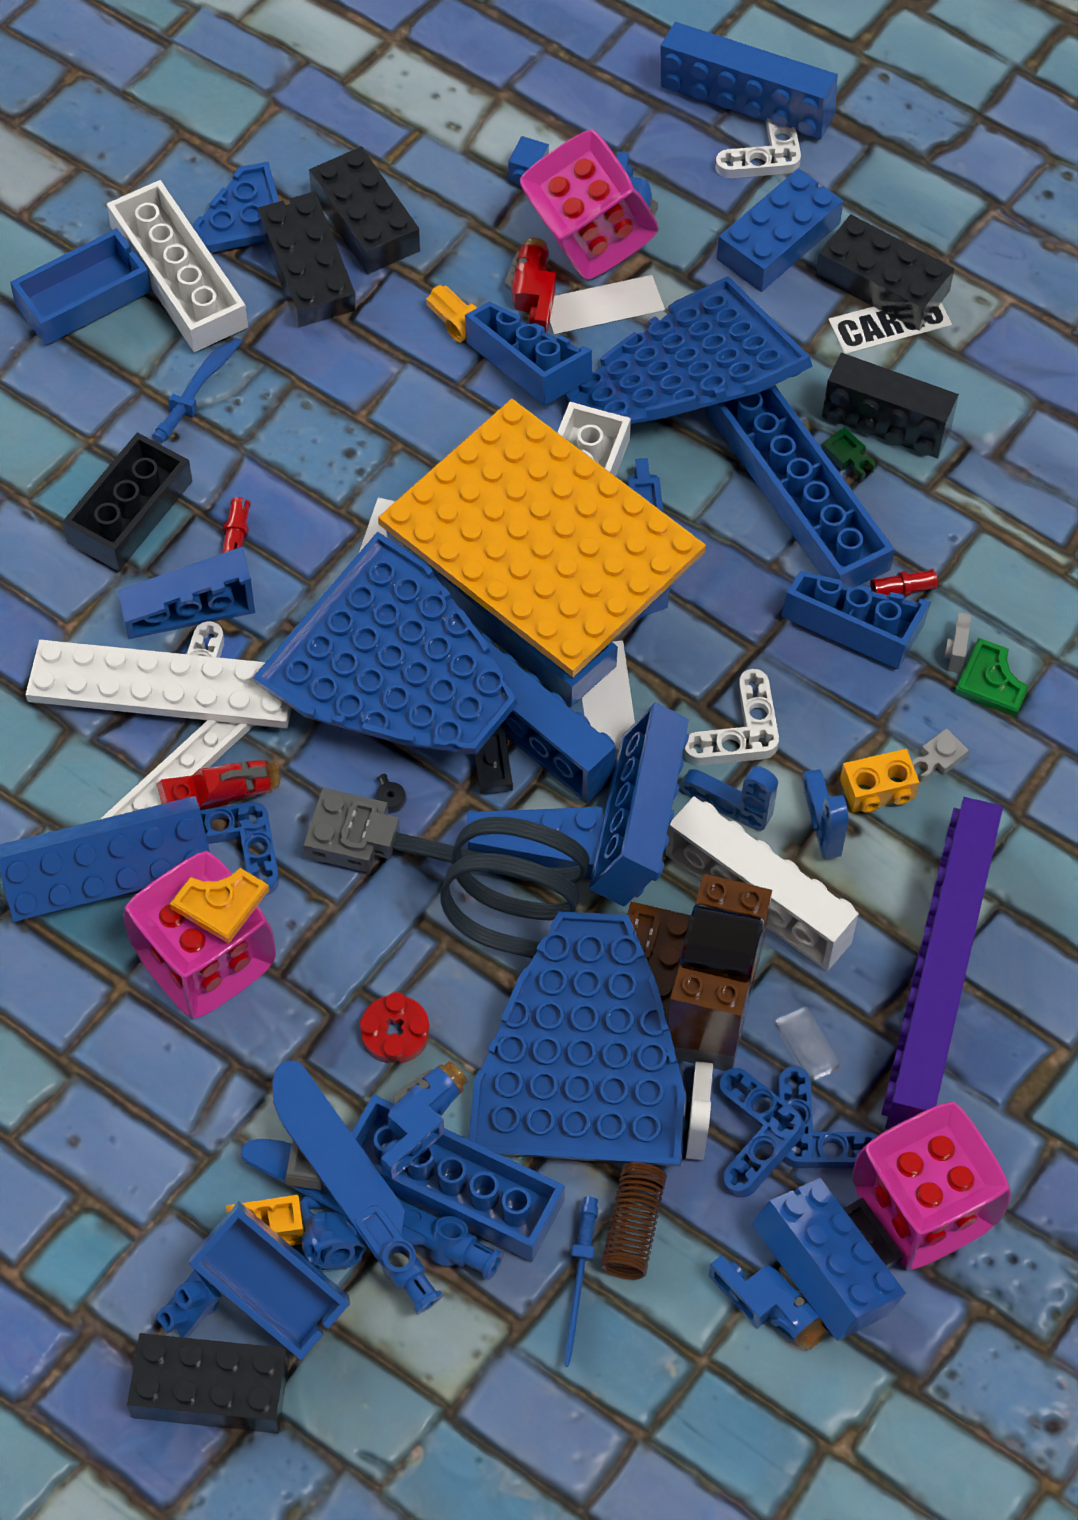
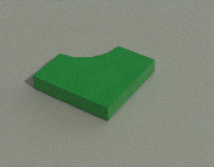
M978 637L956 687L955 695L1016 717L1029 686L1019 681L1010 671L1007 661L1008 648Z

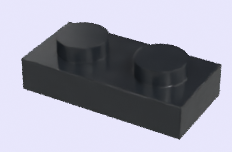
M502 726L498 727L480 751L474 754L480 794L513 790L505 729Z
M863 1197L843 1208L888 1269L902 1261L904 1255Z

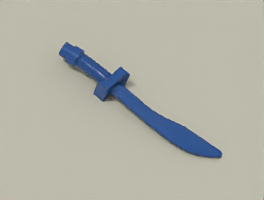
M242 339L229 341L216 348L195 373L182 396L180 397L172 393L168 400L169 412L171 413L155 429L152 435L155 442L162 444L164 440H167L184 415L191 418L194 417L197 412L196 399L194 397L207 378L225 364L241 345Z
M591 1196L584 1197L583 1205H581L578 1242L573 1244L572 1259H578L579 1261L564 1358L565 1367L569 1366L572 1357L585 1262H593L595 1250L594 1247H591L599 1208L597 1207L598 1199Z

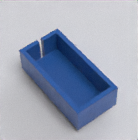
M798 168L719 236L717 260L760 292H763L840 224L844 200L824 186L818 189L819 182Z
M117 228L10 282L15 305L45 346L151 292L147 267L134 251L131 252V246Z
M821 1178L798 1187L795 1192L792 1190L771 1199L752 1223L755 1230L837 1341L887 1317L907 1294Z
M239 1201L189 1259L191 1267L300 1360L305 1357L323 1336V1326L318 1323L322 1318L323 1325L329 1329L350 1305V1298L347 1293Z

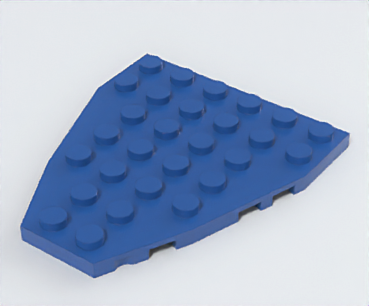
M727 276L674 301L668 306L669 314L661 320L654 316L648 321V330L644 333L633 332L600 358L601 366L595 372H592V378L564 395L568 404L573 402L631 418L630 424L661 419L753 395L763 390H768L775 384L790 377H795L813 366L811 357Z
M378 531L253 677L257 685L305 718L402 745L468 754H477L518 704L485 639L464 611L457 606L445 586H442L430 566Z
M559 911L551 924L549 933L542 938L536 948L537 952L529 966L524 968L519 976L501 1017L502 1022L495 1039L491 1040L488 1047L489 1053L481 1071L478 1070L475 1077L469 1140L500 1155L616 1163L642 1162L651 1165L681 1167L687 1095L671 1033L668 1028L660 989L631 919L628 915Z

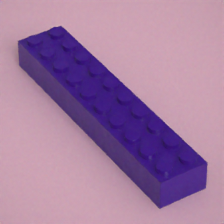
M963 796L960 809L953 807L938 868V875L932 893L931 905L925 923L924 935L918 953L917 965L911 983L910 995L904 1013L903 1025L896 1047V1055L889 1077V1085L882 1107L881 1115L887 1116L885 1125L887 1130L937 1105L1004 806Z

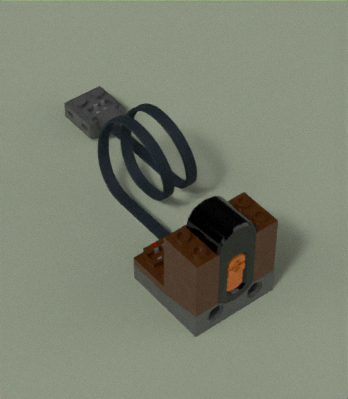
M322 788L303 845L305 858L368 873L371 871L374 855L391 859L394 849L450 862L452 865L445 875L440 892L442 909L447 919L458 931L481 945L533 959L540 942L500 933L470 919L460 910L452 898L450 883L455 878L461 887L474 899L494 910L509 915L553 921L559 911H576L579 891L573 883L579 882L585 877L590 858L588 852L580 843L562 832L518 818L486 817L465 826L459 833L455 846L399 833V817L388 815L387 802ZM481 835H511L554 848L570 857L578 866L569 868L546 867L509 855L483 853L461 847L470 839ZM488 871L536 882L557 892L567 902L539 903L510 897L485 886L470 872ZM703 874L696 904L691 915L630 902L627 915L631 919L660 989L677 1060L693 1064L696 1061L713 1063L714 1069L727 1071L734 1067L763 949L772 889Z

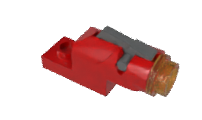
M532 237L526 239L520 246L519 252L516 253L505 279V287L511 291L515 309L530 313L529 324L536 323L545 327V333H548L556 292V272H548L549 250L546 242Z
M254 760L198 769L191 776L161 779L156 785L162 804L195 796L200 810L227 806L233 800L271 793L273 789H277L280 785V771L275 763H269L267 760Z

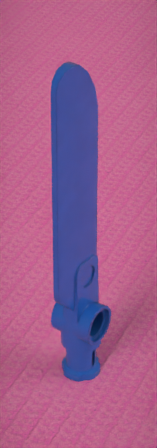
M293 1060L280 1064L276 1068L273 1078V1103L280 1122L378 1260L384 1274L394 1282L399 1290L404 1289L415 1305L413 1310L417 1315L425 1312L434 1306L444 1295L440 1290L436 1291L424 1275L426 1269L417 1258L414 1247L401 1236L405 1214L402 1204L305 1067L298 1061ZM395 1253H401L408 1258L409 1262L403 1267H395L388 1259Z
M272 1139L249 1140L241 1149V1159L250 1166L285 1184L292 1144ZM323 1182L321 1190L290 1186L346 1216ZM398 1198L405 1211L401 1233L405 1241H408L411 1245L422 1244L429 1248L430 1257L438 1264L443 1266L457 1264L460 1267L467 1265L482 1273V1277L490 1280L493 1278L502 1262L504 1252L498 1249L494 1251L477 1242V1237L468 1232V1226L461 1219L452 1216L439 1219Z

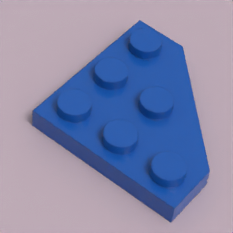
M269 162L239 167L233 174V180L226 188L222 187L209 203L210 208L202 217L199 216L193 223V229L210 253L264 242L258 227V207L279 202Z

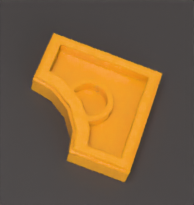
M239 868L231 876L219 881H201L190 877L171 901L170 906L175 912L229 944L270 889L267 883Z

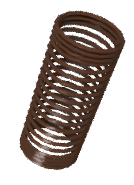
M630 1162L623 1165L621 1169L620 1184L618 1185L617 1196L615 1197V1208H613L610 1232L607 1235L606 1250H604L601 1267L605 1272L618 1278L637 1280L644 1278L647 1274L648 1261L650 1260L649 1255H651L650 1249H652L651 1243L654 1241L655 1225H657L656 1219L659 1217L660 1201H662L661 1196L663 1195L667 1175L662 1169L654 1165ZM628 1172H640L652 1175L654 1177L641 1174H630ZM631 1189H637V1190H642V1191L650 1192V1193H652V1194H654V1195L639 1193V1192L633 1191V1190H631ZM630 1195H636V1196H641V1197L649 1198V1199H651V1200H653V1201L638 1199V1198L632 1197V1196H630ZM629 1201L644 1203L650 1205L651 1207L637 1205ZM628 1207L639 1208L649 1212H640ZM627 1213L638 1214L648 1218H639ZM626 1219L637 1220L640 1222H644L646 1224H638L635 1222L628 1221ZM625 1225L635 1226V1227H639V1228H642V1229H645V1230H638V1229H634V1228L627 1227V1226H625ZM623 1231L634 1232L644 1236L632 1235ZM622 1237L632 1238L642 1242L631 1241ZM621 1243L635 1245L641 1248L630 1247L623 1245ZM622 1250H629L639 1254H633Z

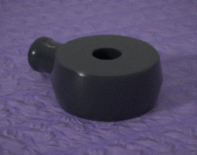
M387 774L379 775L377 781L380 787L377 789L375 800L387 802L388 813L400 811L405 806L407 800L404 788L396 782H389Z

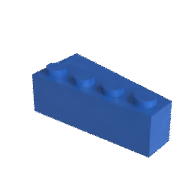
M490 301L465 314L467 343L544 406L592 378L591 349L585 346L579 349L571 345L570 339L562 335L556 338L545 333V327L536 323L526 324L521 321V316Z
M243 546L118 590L128 639L195 626L206 621L214 622L255 613L251 577Z
M800 571L786 593L781 616L899 669L925 624L931 601L919 599L917 603L903 599L904 595L893 592L890 593V596L871 592V587L859 584L858 587L842 585V580Z
M602 807L467 812V825L486 817H512L538 823L568 835L580 843L588 852L590 861L584 879L591 880L603 825ZM486 834L474 837L468 841V849L478 852L509 855L546 867L569 868L578 866L574 860L564 853L521 837L504 834Z

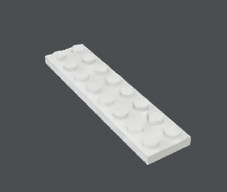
M39 640L26 691L28 702L279 728L288 727L291 707L255 683L253 677L265 662Z

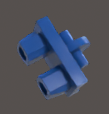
M194 1269L186 1281L179 1285L174 1292L175 1295L165 1307L161 1308L156 1317L166 1332L176 1330L180 1337L187 1338L190 1337L206 1315L212 1314L218 1308L219 1299L222 1295L214 1285L210 1284L207 1279Z

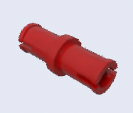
M241 497L232 498L230 501L228 521L223 526L225 538L221 554L242 547L244 538L248 536L247 519L251 503L247 499L244 501V506H242L243 498Z
M934 569L909 574L906 571L898 572L897 576L871 579L870 587L871 592L888 596L893 592L907 597L910 596L911 592L937 589L938 579Z

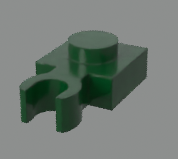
M846 427L821 445V449L841 470L850 466L855 477L859 480H864L865 471L861 467L868 468L872 473L875 470L874 460L864 456L866 446Z

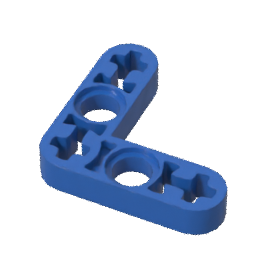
M754 766L745 778L742 791L702 771L690 769L681 781L680 788L690 798L694 796L701 802H708L718 812L752 829L761 831L765 829L773 816L778 779L766 768Z
M821 769L804 771L802 773L803 789L821 856L824 860L841 857L849 821L845 798L842 795L829 797Z
M248 802L200 810L202 821L205 824L208 844L241 839L247 872L259 879L258 866L265 864L266 876L268 877L266 883L270 889L266 895L273 893L279 885V876L266 808L260 803ZM256 814V824H251L249 815ZM236 816H238L240 827L237 828L234 819ZM218 818H224L230 823L228 828L223 831L213 830L211 824ZM256 842H263L268 846L267 851L261 855L252 854L249 848Z
M796 1066L788 1067L780 1074L778 1096L794 1109L802 1111L806 1118L804 1121L806 1126L805 1133L799 1140L800 1149L804 1151H802L801 1156L797 1157L794 1151L791 1150L783 1159L785 1164L793 1168H854L856 1158L863 1145L868 1144L878 1135L871 1132H813L811 1080L806 1070ZM790 1078H796L797 1083L800 1084L797 1099H791L792 1087L789 1084ZM779 1115V1123L783 1129L792 1130L795 1127L794 1124L785 1121ZM834 1142L842 1148L843 1153L837 1158H830L825 1155L822 1147L826 1143ZM848 1143H853L852 1150L854 1151L852 1157H847L849 1152Z
M731 1068L724 1072L720 1078L719 1085L721 1091L731 1103L762 1126L724 1172V1182L729 1190L738 1197H747L759 1188L805 1133L806 1126L800 1114L747 1071L741 1068ZM733 1081L741 1082L749 1092L747 1097L737 1088L733 1089L731 1083ZM763 1097L771 1099L769 1110L764 1113L754 1112L753 1107L758 1099ZM778 1113L785 1121L793 1122L795 1127L792 1130L783 1129L779 1121L775 1119ZM761 1145H772L774 1151L769 1159L759 1160L756 1158V1151ZM749 1160L759 1168L757 1172L747 1164ZM738 1174L741 1176L745 1175L748 1181L745 1184L737 1183L735 1177Z

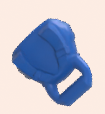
M306 1195L300 1203L305 1231L301 1238L302 1250L307 1260L319 1269L350 1268L351 1265L362 1261V1255L368 1246L349 1219L339 1212H317L314 1215L310 1209L329 1207Z

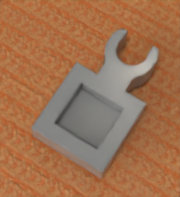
M958 613L954 640L947 639L944 658L950 659L949 672L961 674L966 655L971 614Z
M947 728L922 746L921 753L924 757H918L912 761L914 769L921 767L926 770V772L921 774L919 781L923 783L929 780L935 769H938L944 775L968 757L969 750Z

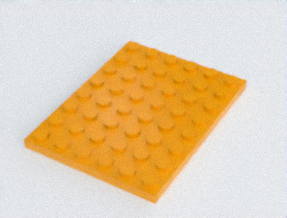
M512 398L378 517V525L571 677H574L706 552V544Z

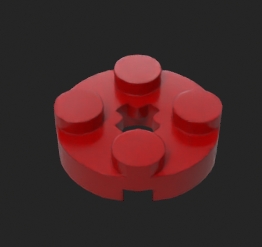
M399 992L390 993L388 996L374 1001L365 1010L360 1020L362 1043L366 1051L380 1062H409L418 1057L427 1046L430 1032L428 1015L424 1008L414 999L405 997ZM400 1023L403 1033L401 1035L395 1032L391 1035L387 1034L389 1030L388 1025Z

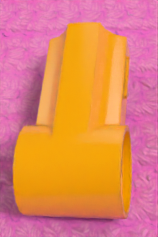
M438 285L432 289L430 295L426 298V305L445 323L450 336L456 342L461 343L466 340L465 314L477 307L474 304L466 305L448 286Z

